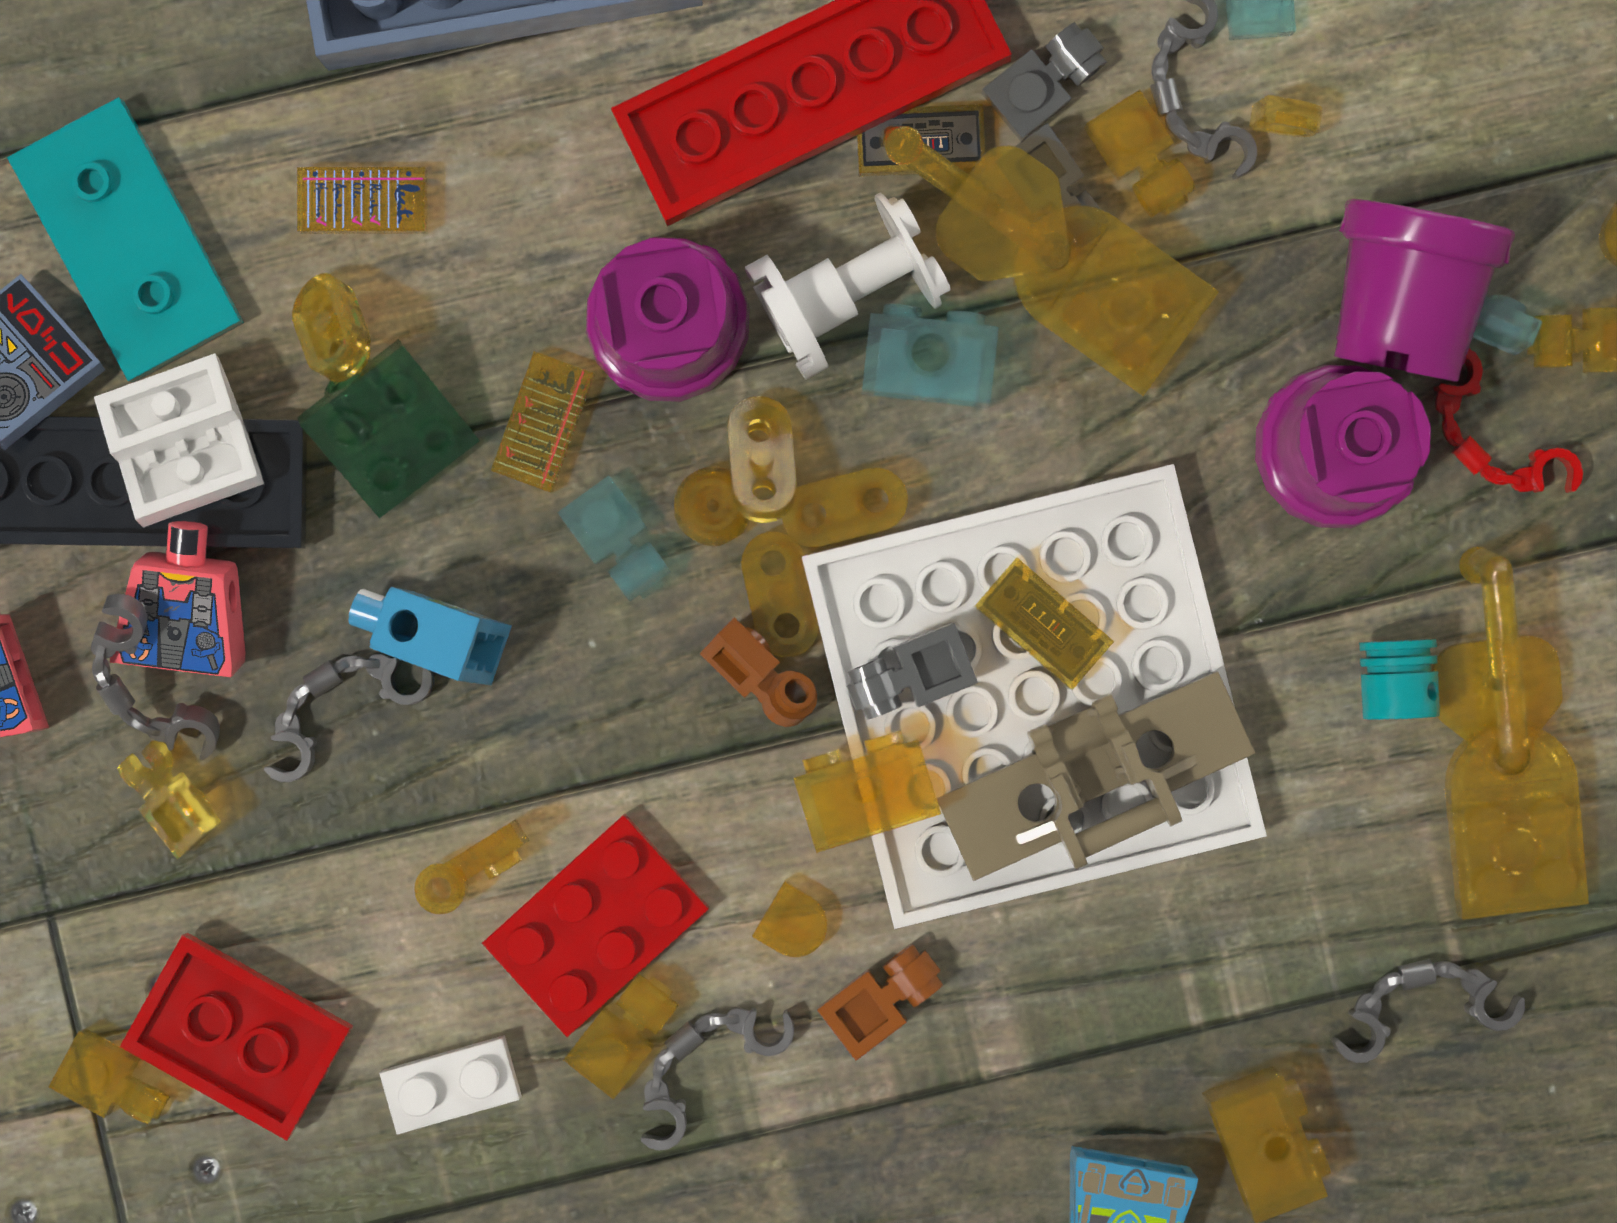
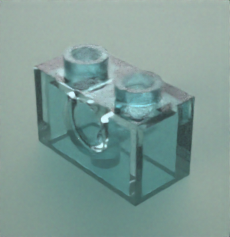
M884 304L883 314L870 313L861 395L987 408L990 405L999 327L984 325L985 315L964 311H948L946 321L921 318L922 308L900 304ZM925 338H932L941 342L947 351L948 359L946 365L940 370L933 372L920 369L912 358V347L915 343Z

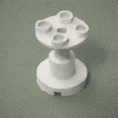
M881 192L875 195L874 199L878 211L891 238L836 269L827 258L793 278L784 281L768 255L745 266V271L751 281L756 283L764 279L763 282L753 288L788 353L793 352L798 360L796 366L805 380L828 368V363L816 338L857 316L858 311L854 302L909 272L923 295L935 309L942 304L940 296L951 291L950 285L936 259L933 256L928 258L924 253L920 254L913 242L912 237L920 234L921 231L911 210L903 199L897 201L895 197H892L888 200Z

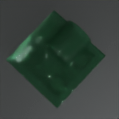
M399 339L372 360L368 357L359 358L340 370L325 387V396L297 417L300 426L379 519L480 441L473 429Z

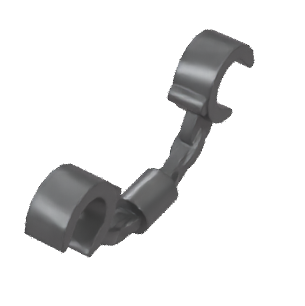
M1184 0L1199 6L1203 10L1205 23L1199 29L1191 30L1185 28L1175 19L1169 18L1165 24L1166 27L1160 33L1157 40L1160 51L1153 60L1151 71L1155 83L1150 85L1159 117L1165 116V124L1170 133L1177 139L1187 143L1188 151L1196 157L1203 158L1205 164H1208L1213 159L1218 143L1224 140H1233L1240 144L1244 151V159L1232 176L1236 180L1244 176L1255 164L1257 144L1253 136L1245 129L1231 126L1226 121L1217 127L1214 135L1200 131L1192 134L1188 131L1184 121L1176 114L1183 110L1174 78L1166 79L1168 71L1167 54L1175 53L1184 43L1191 44L1195 49L1200 48L1205 42L1206 37L1214 29L1218 19V9L1214 0Z
M125 594L108 595L102 612L108 615L123 617L129 621L132 627L118 629L105 622L98 623L91 644V651L96 656L92 665V673L98 683L96 690L112 714L119 715L127 725L148 734L151 739L165 742L170 751L173 750L178 731L181 729L195 728L201 731L206 739L204 740L199 758L200 760L206 759L215 750L220 733L218 719L211 711L200 706H187L184 703H178L171 718L156 717L151 719L132 707L135 703L134 698L117 674H110L107 658L112 657L116 651H125L128 654L136 652L138 643L142 639L147 625L148 615L145 607L137 599Z
M374 654L368 659L360 656L344 657L335 664L328 660L303 676L305 684L297 686L291 692L287 700V709L277 717L275 735L271 736V740L288 741L294 743L301 752L299 766L292 772L275 766L265 767L264 771L272 779L279 782H292L301 779L311 771L315 762L314 747L317 741L314 737H306L301 734V723L296 715V711L306 702L310 692L315 698H318L343 682L340 673L353 672L366 667L369 675L381 680L383 687L379 692L381 698H390L401 705H412L425 700L431 694L435 685L434 672L423 668L420 689L412 695H406L401 693L394 683V676L400 664V659Z
M1430 959L1398 966V973L1391 972L1381 977L1374 985L1373 990L1370 993H1364L1359 996L1354 1009L1348 1010L1349 1015L1369 1025L1371 1038L1364 1048L1359 1050L1349 1049L1335 1037H1332L1331 1041L1334 1048L1347 1060L1355 1063H1366L1375 1059L1383 1050L1385 1038L1391 1033L1390 1028L1378 1021L1382 1007L1380 998L1393 991L1399 984L1402 985L1404 991L1435 984L1437 975L1444 978H1461L1462 987L1470 994L1469 1002L1464 1005V1011L1473 1016L1480 1024L1495 1031L1508 1030L1522 1019L1525 1011V999L1514 995L1504 1015L1498 1018H1490L1485 1012L1484 1002L1486 997L1496 987L1497 981L1486 977L1477 969L1464 971L1460 966L1451 962L1440 961L1432 964Z
M733 1008L724 1015L719 1013L707 1014L700 1017L694 1025L688 1021L664 1042L667 1048L659 1053L654 1062V1077L647 1082L644 1088L645 1103L643 1110L662 1109L670 1112L676 1120V1128L671 1134L662 1137L644 1133L642 1134L641 1142L654 1150H668L677 1145L684 1136L687 1124L686 1102L683 1099L676 1101L670 1098L668 1085L662 1080V1076L669 1069L674 1056L679 1061H682L705 1041L701 1032L712 1031L726 1024L729 1030L744 1035L745 1052H756L764 1056L778 1055L788 1048L794 1035L793 1019L788 1010H785L783 1014L784 1033L774 1043H765L756 1037L753 1028L757 1014L756 1008H752L751 1011L743 1008Z

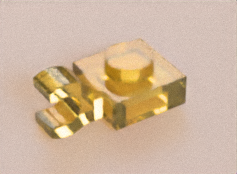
M153 740L141 752L143 757L150 763L151 769L143 766L134 753L129 755L117 768L124 782L134 788L146 801L138 809L139 812L178 860L194 849L222 821L212 810L205 794L195 788L183 772L174 777L172 776L173 756L171 751L168 750L163 742Z
M86 1028L78 1031L49 1085V1088L103 1118L110 1115L115 1105L118 1104L129 1116L147 1125L150 1124L152 1118L155 1120L159 1119L170 1099V1096L165 1092L132 1076L140 1058Z

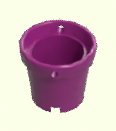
M1348 199L1345 203L1344 217L1339 229L1343 236L1349 239L1334 356L1458 382L1461 367L1465 363L1494 270L1509 264L1510 249L1515 238L1514 231L1486 222L1429 210L1364 199Z
M653 237L625 247L600 270L587 298L585 333L597 364L618 387L648 401L682 402L711 391L735 369L749 339L750 306L739 276L729 267L716 249L704 244L699 245L686 238Z
M1321 365L1293 376L1269 398L1256 427L1255 461L1266 491L1289 515L1319 528L1351 529L1382 517L1391 507L1400 503L1411 493L1414 485L1413 479L1416 477L1419 468L1424 466L1430 453L1431 426L1422 402L1412 391L1407 392L1400 384L1391 381L1394 378L1380 372H1372L1361 366Z

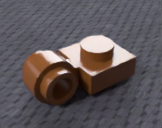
M734 617L702 650L700 655L744 698L752 692L762 704L765 715L773 723L783 727L798 725L813 712L817 704V691L813 682L806 675L797 671H784L778 674L774 668L780 662L770 653V647L766 640L757 631L744 627Z
M913 943L908 945L882 966L889 975L885 980L886 984L881 986L871 971L867 969L818 1007L817 1011L855 1061L907 1023L906 1017L895 1004L897 1001L907 999L913 1007H916L943 986V983L937 976L941 970L926 950L919 953Z

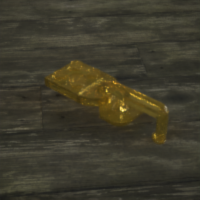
M889 125L880 134V145L892 162L898 165H906L952 198L940 214L935 228L936 241L943 254L979 280L993 281L1012 277L1013 286L1020 303L1034 319L1142 396L1146 394L1219 293L1211 285L1110 213L1082 204L1063 206L1057 175L1018 147L1003 145L988 150L981 156L971 172L967 174L925 144L921 134L910 126Z
M1473 547L1462 554L1459 560V569L1461 575L1467 581L1473 584H1481L1486 640L1456 643L1448 646L1437 656L1438 663L1433 664L1431 670L1438 671L1440 716L1437 718L1464 739L1454 751L1445 775V797L1456 913L1462 920L1586 905L1589 904L1577 771L1567 749L1555 737L1542 729L1558 710L1563 699L1559 657L1552 645L1544 639L1533 635H1519L1514 576L1510 561L1483 547ZM1494 763L1506 771L1496 769Z

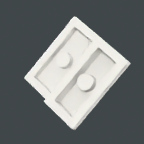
M215 353L94 397L110 454L119 462L135 520L142 527L264 484L241 413L219 357Z

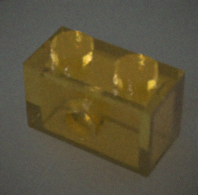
M901 729L864 740L867 752L842 759L839 749H834L802 760L805 771L794 774L793 779L816 853L941 814L919 740L916 737L904 740Z
M1271 1066L1202 1092L1244 1207L1255 1223L1328 1197L1322 1177L1331 1174L1330 1167L1318 1139L1314 1138L1308 1141L1306 1139L1299 1117L1307 1115L1308 1109L1294 1078L1285 1081L1283 1075Z

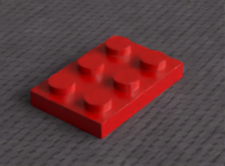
M624 813L487 937L482 944L560 1031L568 1037L709 909V906Z
M187 932L181 936L123 1039L120 1048L287 1141L294 1133L353 1025Z

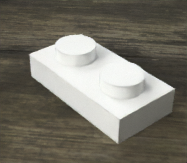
M505 1035L383 1069L379 1073L397 1135L514 1102L522 1097Z

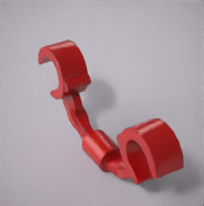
M1469 348L1465 359L1468 375L1464 384L1458 387L1440 384L1433 388L1437 392L1435 407L1443 419V435L1447 442L1455 447L1452 453L1473 475L1479 472L1482 478L1492 484H1510L1515 491H1533L1534 493L1544 491L1543 467L1550 459H1556L1562 462L1567 470L1565 492H1575L1583 478L1582 463L1574 453L1567 449L1553 448L1544 451L1542 449L1531 451L1528 455L1530 459L1528 467L1517 469L1511 475H1508L1500 468L1488 464L1492 457L1470 435L1465 439L1462 438L1460 427L1454 420L1453 414L1459 410L1462 396H1474L1480 393L1481 386L1479 383L1483 374L1480 358Z

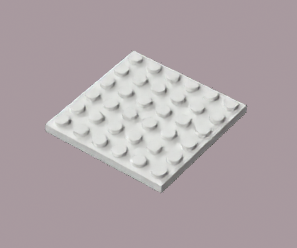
M1174 464L802 556L894 929L1267 836L1248 759L1245 758L1171 792L1180 811L1182 822L1170 827L1166 821L1086 858L1088 864L1081 868H1074L1063 843L1060 842L973 881L936 798L1033 754L1034 751L1027 735L1028 731L1043 724H1046L1048 727L1092 707V702L1109 694L1113 696L1119 715L1218 671L1233 703ZM1013 567L1018 568L1022 572L1021 579L1025 583H1027L1029 578L1059 604L1057 610L1061 614L1065 609L1093 633L1088 636L1094 641L1098 638L1103 642V645L1072 681L1065 678L982 606L985 599ZM955 623L978 684L921 707L916 706L910 689L907 687L899 694L903 706L869 720L866 719L863 709H855L846 687L852 683L848 671L879 658H884L887 668L894 667L895 670L901 668L893 646L947 624ZM1153 730L1144 733L1136 744L1140 760L1145 767L1158 768L1164 765L1171 756V742L1161 731ZM1145 780L1133 785L1126 784L1084 803V807L1069 814L1068 819L1076 834L1154 798ZM1043 784L1027 786L1021 792L1018 799V807L1021 814L1031 821H1040L1047 818L1055 806L1053 792Z

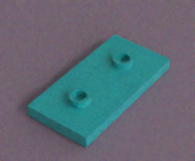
M120 97L7 157L128 382L134 383L244 323L128 107Z

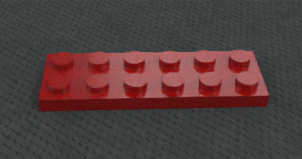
M834 0L612 107L611 111L668 227L1010 62L1012 53L985 0Z

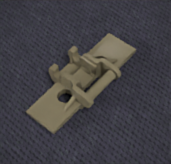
M1219 672L1211 673L1119 715L1113 696L1109 694L1092 702V707L1048 727L1046 724H1043L1028 731L1027 735L1034 751L1033 754L936 798L973 881L1060 842L1063 843L1074 868L1078 869L1088 864L1087 857L1166 821L1170 827L1182 822L1183 820L1171 793L1172 791L1256 754ZM1153 730L1163 732L1169 738L1172 745L1169 760L1158 768L1145 767L1140 760L1136 747L1139 738L1144 733ZM1144 780L1146 781L1154 799L1079 833H1074L1068 816L1083 808L1084 803L1126 784L1133 785ZM1032 784L1046 785L1051 789L1055 797V806L1052 813L1040 821L1026 819L1018 807V799L1021 792Z

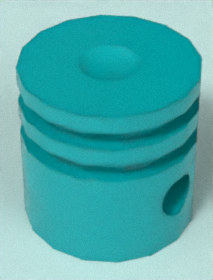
M1436 639L1359 642V650L1366 651V658H1360V666L1367 667V674H1361L1363 719H1412L1440 716L1438 671H1431V664L1438 663L1437 655H1431L1430 648L1437 647Z

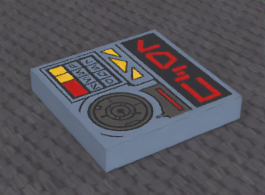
M22 274L0 290V447L6 450L105 371L101 362Z

